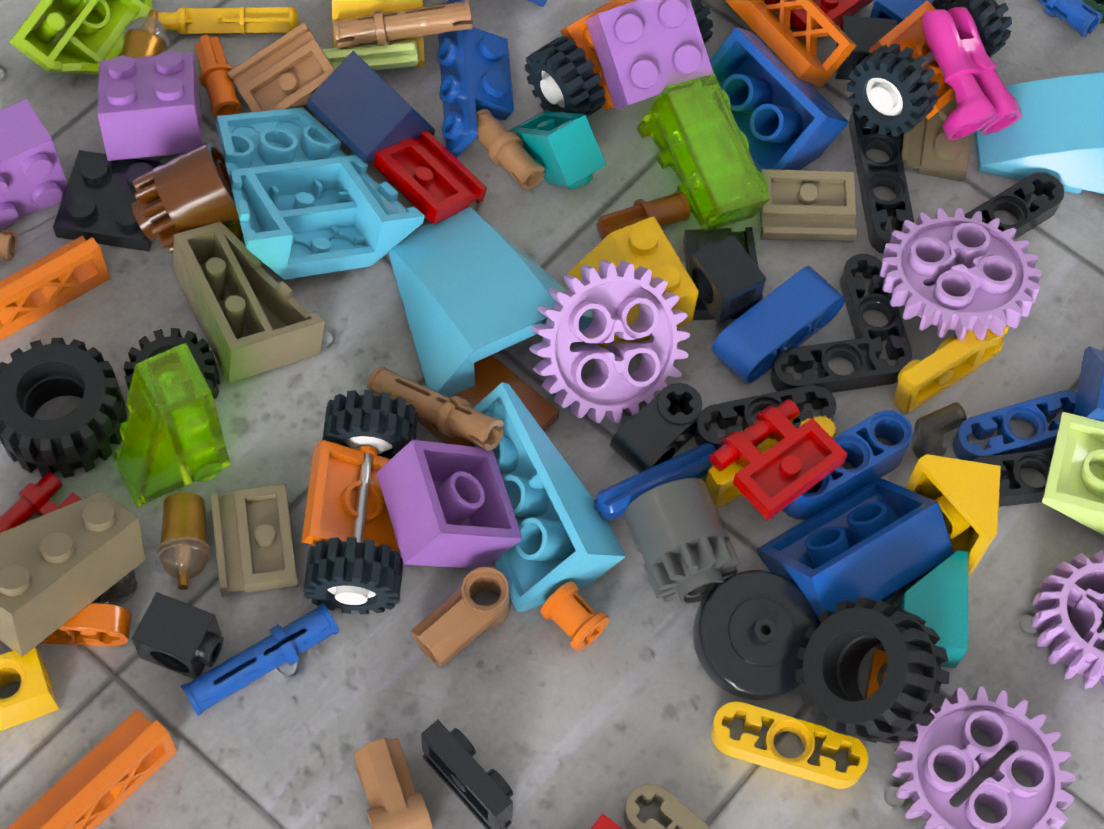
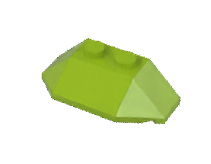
M39 0L9 43L47 72L99 75V61L110 60L119 56L122 52L125 34L131 30H138L148 16L149 11L153 9L152 0Z

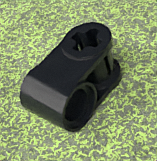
M675 383L668 385L639 413L630 417L619 428L611 440L610 447L639 473L671 459L694 437L696 421L702 410L701 395L688 384Z

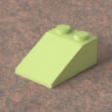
M1062 412L1042 503L1104 535V422Z

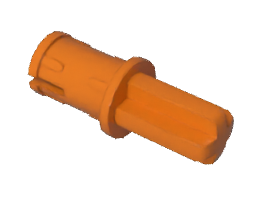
M207 34L200 37V41L195 44V50L201 68L199 75L200 84L207 89L212 113L216 119L217 116L240 114L242 107L237 98L233 80L227 73L233 68L227 63L221 40L217 36L209 37Z

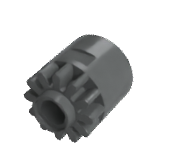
M685 478L662 484L640 495L626 508L624 519L637 551L644 558V568L656 598L663 597L664 602H669L679 596L684 604L698 603L703 600L713 587L724 582L725 576L738 572L736 566L740 564L739 558L728 533L724 530L723 521L707 484L703 480Z

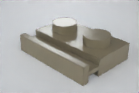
M956 97L929 120L925 117L906 134L902 133L900 149L904 170L905 167L918 169V174L963 182L968 168L971 135L957 140H948L943 130V122L956 108Z
M761 170L759 176L760 240L850 242L855 240L857 236V228H855V171Z
M286 483L234 490V494L219 496L218 493H211L219 588L222 597L230 596V592L245 590L246 593L299 586Z

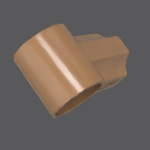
M480 567L469 572L463 579L461 588L410 631L412 638L416 641L421 651L442 669L484 631L501 625L508 617L510 610L507 579L503 573L491 567ZM481 591H492L500 597L494 604L489 606L478 605L472 600Z
M399 738L374 740L353 752L359 779L370 807L367 809L371 829H433L421 792L416 793Z

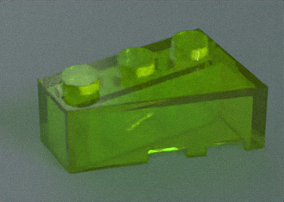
M715 74L666 86L641 120L636 130L642 139L646 137L652 138L661 152L657 154L656 160L662 169L672 168L682 183L677 186V191L685 194L690 211L704 232L753 218L770 200L767 182L754 164L749 152L747 137L739 130L731 112L729 97L721 89Z
M181 344L137 363L126 402L130 411L129 419L121 423L119 431L123 438L122 448L115 450L113 456L114 463L136 508L195 481H208L216 477L222 469L231 465L212 392L187 344Z

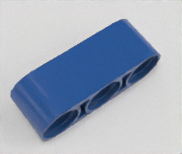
M804 267L726 327L714 341L711 350L745 384H751L773 367L779 353L789 348L799 347L827 325L843 307L845 297L812 267Z
M883 410L833 437L836 443L847 453L845 461L850 463L855 469H845L840 466L812 487L814 493L802 494L782 509V511L794 519L806 520L874 479L881 478L900 465L913 436V429L909 420L903 414L894 410ZM877 438L888 439L894 446L882 444Z

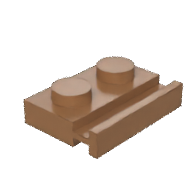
M302 23L227 73L237 86L238 91L252 112L303 107L307 104L308 98L335 69L305 23Z

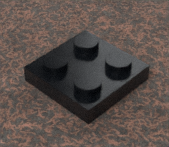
M79 150L53 225L56 237L75 240L83 235L86 241L93 237L97 244L150 252L153 241H150L143 233L132 211L131 203L137 200L134 195L137 190L132 181L166 163L135 158L108 161L106 154Z

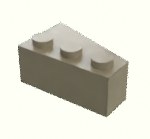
M216 222L174 234L173 271L228 383L320 355L325 320L315 311L309 313L293 297V290L285 282L281 281L278 283L261 267V260L248 251L245 244L221 222Z
M99 492L1 532L0 641L23 657L144 562L146 559L139 517L104 493Z

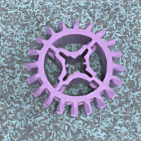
M1101 550L1098 553H1094L1090 560L1081 552L1079 555L1074 556L1070 563L1065 561L1059 563L1052 571V574L1046 576L1039 586L1041 593L1036 595L1032 603V608L1037 613L1032 618L1031 627L1043 631L1037 638L1036 647H1051L1053 652L1048 657V665L1057 664L1060 661L1067 666L1064 673L1065 679L1073 678L1076 673L1083 675L1085 689L1093 688L1098 680H1100L1104 688V651L1098 649L1104 648V629L1100 633L1097 632L1098 627L1102 623L1101 618L1104 615V594L1093 591L1104 592V553ZM1072 624L1076 626L1079 634L1075 631Z

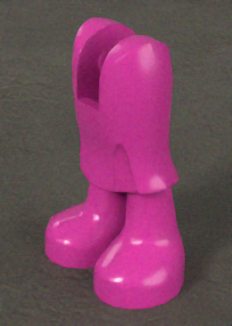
M954 7L948 11L937 9L924 13L922 16L924 37L941 68L944 83H948L953 88L957 102L956 108L943 122V130L947 139H961L978 130L981 131L982 135L996 133L1013 125L1022 118V111L1018 101L1007 90L995 71L997 65L986 53L975 21L966 7Z

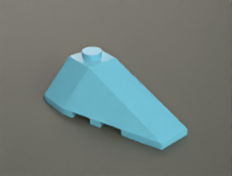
M502 382L474 409L498 418L504 423L502 426L504 428L503 437L493 451L523 539L498 558L495 564L496 569L503 573L508 581L509 596L516 611L525 612L544 604L558 588L569 581H573L579 590L593 584L625 558L626 555L608 520L603 519L600 512L595 509L594 499L520 398L508 383Z

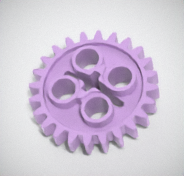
M938 208L934 220L921 212L919 213L917 224L905 220L902 231L894 230L892 232L890 243L885 245L880 276L885 278L882 288L883 292L893 293L890 305L892 307L906 305L902 318L907 320L915 316L920 317V330H925L931 324L938 326L937 332L940 338H943L949 329L955 330L959 341H964L967 331L973 330L976 337L982 341L988 328L1000 337L1003 335L1006 324L1016 329L1021 316H1029L1032 305L1035 303L1040 290L1038 283L1042 270L1035 268L1038 256L1026 254L1030 244L1028 240L1014 242L1016 229L1011 228L1003 232L998 229L1000 224L999 218H995L986 224L982 222V213L980 211H977L972 219L965 218L961 208H957L954 217H948L942 208Z
M601 260L599 273H597L594 267L586 264L582 265V280L580 281L569 274L564 275V281L567 286V290L564 293L550 288L549 293L556 303L553 308L547 306L538 307L537 310L547 320L546 324H538L531 327L532 331L543 337V342L532 345L530 351L544 357V360L537 363L533 370L541 376H549L541 387L550 394L557 392L554 399L556 404L563 408L570 405V412L579 418H582L587 413L589 419L596 423H601L606 414L609 420L617 424L621 421L622 410L630 416L639 413V403L642 402L647 405L654 399L653 393L656 390L661 392L668 385L665 382L667 376L681 377L682 373L673 366L675 359L688 358V353L677 348L678 342L688 339L690 333L676 326L687 318V313L678 309H672L680 298L672 292H664L668 284L666 280L659 277L651 279L652 271L641 266L634 271V264L621 260L616 269L614 263ZM638 304L640 311L637 320L633 324L627 325L626 317L629 309ZM592 309V323L587 329L580 331L579 319L586 310ZM614 334L625 340H636V338L651 335L650 340L647 342L613 341ZM582 341L586 343H608L607 350L597 344H586V346H579L570 351V345L574 342ZM640 353V366L635 372L629 374L628 365L630 360ZM594 359L595 369L592 375L582 380V367L587 361Z
M979 686L972 700H969L965 691L960 687L951 696V703L945 698L942 707L933 705L930 712L935 718L928 726L916 724L919 734L907 739L908 741H900L895 748L894 754L906 761L897 763L892 770V775L907 780L895 794L896 798L913 800L914 804L904 816L906 819L922 816L926 823L921 829H1059L1068 819L1059 809H1067L1074 802L1075 798L1062 790L1069 787L1076 779L1075 775L1060 770V767L1071 758L1070 752L1054 751L1052 746L1060 738V732L1044 734L1040 728L1047 716L1043 713L1031 720L1026 717L1028 701L1025 699L1013 709L1007 706V691L1002 690L993 702L988 701L984 686ZM970 729H978L985 732L991 739L992 746L986 747L975 742L971 736ZM1011 743L1016 746V752L1007 758L991 777L986 778L959 807H952L950 805V799L960 792L976 773L981 772L1007 744ZM941 763L950 767L955 774L956 782H947L939 778L934 771L933 764ZM1017 768L1026 772L1031 778L1032 787H1025L1017 783L1012 776L1011 769ZM981 803L990 807L995 813L996 823L991 824L980 819L975 812L974 804Z

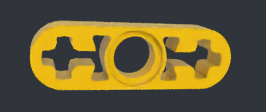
M734 701L723 705L717 711L711 726L712 742L723 754L837 789H845L855 785L868 765L867 750L858 738L836 733L824 726L744 702ZM733 718H737L743 721V730L749 733H743L739 740H733L729 738L730 729L722 726V724L730 725ZM762 725L768 726L770 728L764 738L763 749L756 748L755 745L759 736L752 734L759 735ZM782 732L794 733L803 743V753L796 758L783 757L775 749L774 737ZM815 741L821 742L822 746L818 753L822 755H819L815 765L809 764L808 761L815 748ZM838 750H844L847 752V761L855 765H849L845 772H839L835 770L836 761L825 756L834 757Z

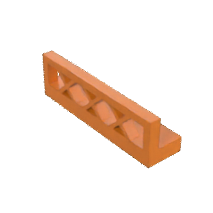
M725 0L800 80L820 88L825 85L857 46L812 0H780V3L766 5L764 0ZM804 8L807 11L806 31L792 32L790 30L791 10ZM818 23L821 25L822 29H817ZM831 36L839 45L826 61L822 63L816 57L817 38ZM806 39V45L801 40Z
M82 235L0 281V341L110 279L101 248L93 237L86 241Z
M136 709L7 829H96L177 752L168 730L157 720L151 723Z

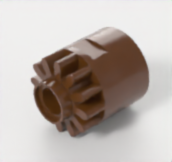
M210 141L164 165L154 168L152 171L132 181L137 190L134 193L137 200L133 201L131 206L138 225L150 241L159 238L163 248L168 247L171 254L173 253L174 234L216 222H221L226 227L239 222L224 156Z

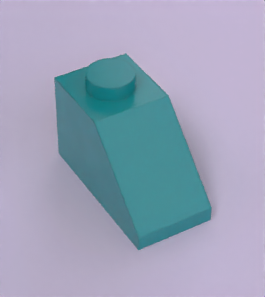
M543 111L508 130V132H515L523 140V148L545 168V171H543L545 173L544 179L548 184L566 186L568 189L579 188L593 180L592 173L606 166L585 114Z
M957 550L908 589L897 608L917 615L926 621L925 626L936 631L940 640L935 645L946 649L948 661L941 663V667L956 668L968 651V551Z

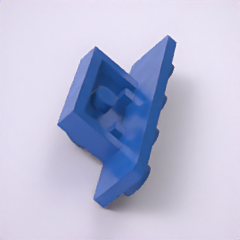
M448 0L446 3H442L441 5L450 4L454 2H461L464 0ZM475 27L472 30L467 29L438 34L437 62L440 64L441 71L439 96L443 100L444 114L442 135L445 137L446 149L456 158L478 135L476 112L488 109L495 118L505 121L514 111L508 39Z

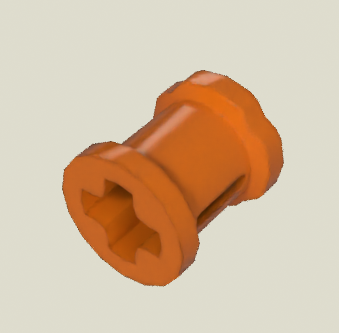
M569 581L558 588L546 600L540 609V613L546 620L552 619L572 639L570 646L576 652H579L599 637L609 624L610 618L604 612L597 613L578 594V586L573 581Z

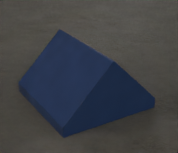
M354 51L308 98L306 105L364 163L375 160L377 151L407 138L418 139L421 137V133L426 130L433 136L435 133V129Z

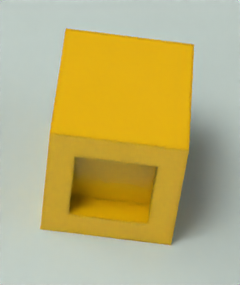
M36 646L23 657L14 650L0 655V690L9 683H21L19 690L13 696L4 699L0 698V731L59 710L45 661Z

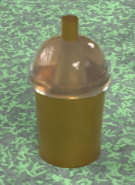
M150 10L148 16L138 17L125 27L121 56L132 58L157 56L167 51L169 38L167 37L164 25L157 20L158 12L156 10Z
M189 492L174 493L164 499L161 540L157 548L158 562L168 576L178 580V589L180 590L188 589L189 579L200 575L210 560V547L207 544L205 500L201 496Z

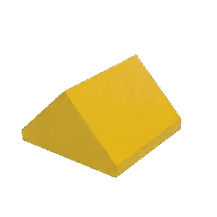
M926 454L918 460L905 488L939 503L954 553L957 550L968 551V577H970L997 535L1001 466Z

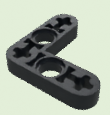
M869 254L852 256L847 260L840 278V288L843 297H845L846 308L856 339L783 350L777 355L770 374L771 383L777 392L807 385H818L827 389L830 393L890 385L898 382L897 376L899 372L912 360V351L898 306L892 307L890 305L893 293L883 292L882 288L885 278L880 276L882 262L877 257ZM857 272L862 273L865 279H871L868 287L869 295L864 296L866 288L863 279L855 277ZM868 310L880 311L886 316L888 323L882 327H874L864 320L863 313ZM887 340L885 350L890 360H897L895 366H889L887 360L879 359L883 350V341ZM836 357H842L852 363L854 371L848 375L836 374L830 369L828 361ZM814 362H818L816 369H812ZM788 366H793L796 373H802L800 380H794L792 373H785Z

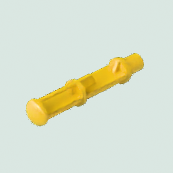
M292 6L262 8L181 7L176 12H159L158 25L159 30H177L182 35L288 33L299 26V16L297 10Z

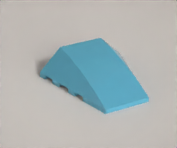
M1104 70L1005 86L1017 99L1022 111V118L1013 125L996 133L982 135L980 130L974 132L978 171L1019 181L1034 173H1047L1056 177L1062 183L1066 192L1080 195L1083 189L1104 194Z
M303 107L217 116L216 127L246 249L284 280L371 267L387 254L392 247H395L423 224L425 216L414 206L406 209L397 201L398 192L386 181L378 184L366 173L368 165L357 155L347 156L340 150L341 141Z
M471 207L465 208L434 225L430 223L414 230L388 252L426 385L435 392L448 397L475 386V362L537 335V333L531 330V327L538 324H546L547 320L537 310L538 307L547 306L553 308L556 303L549 293L550 288L562 293L567 290ZM591 309L586 310L579 319L580 331L587 329L592 323L593 312Z

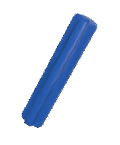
M710 443L701 444L599 491L597 498L594 500L595 509L600 512L603 519L613 520L623 515L629 504L636 498L657 486L679 479H699L708 475V470L713 466L709 455L716 450L714 445Z

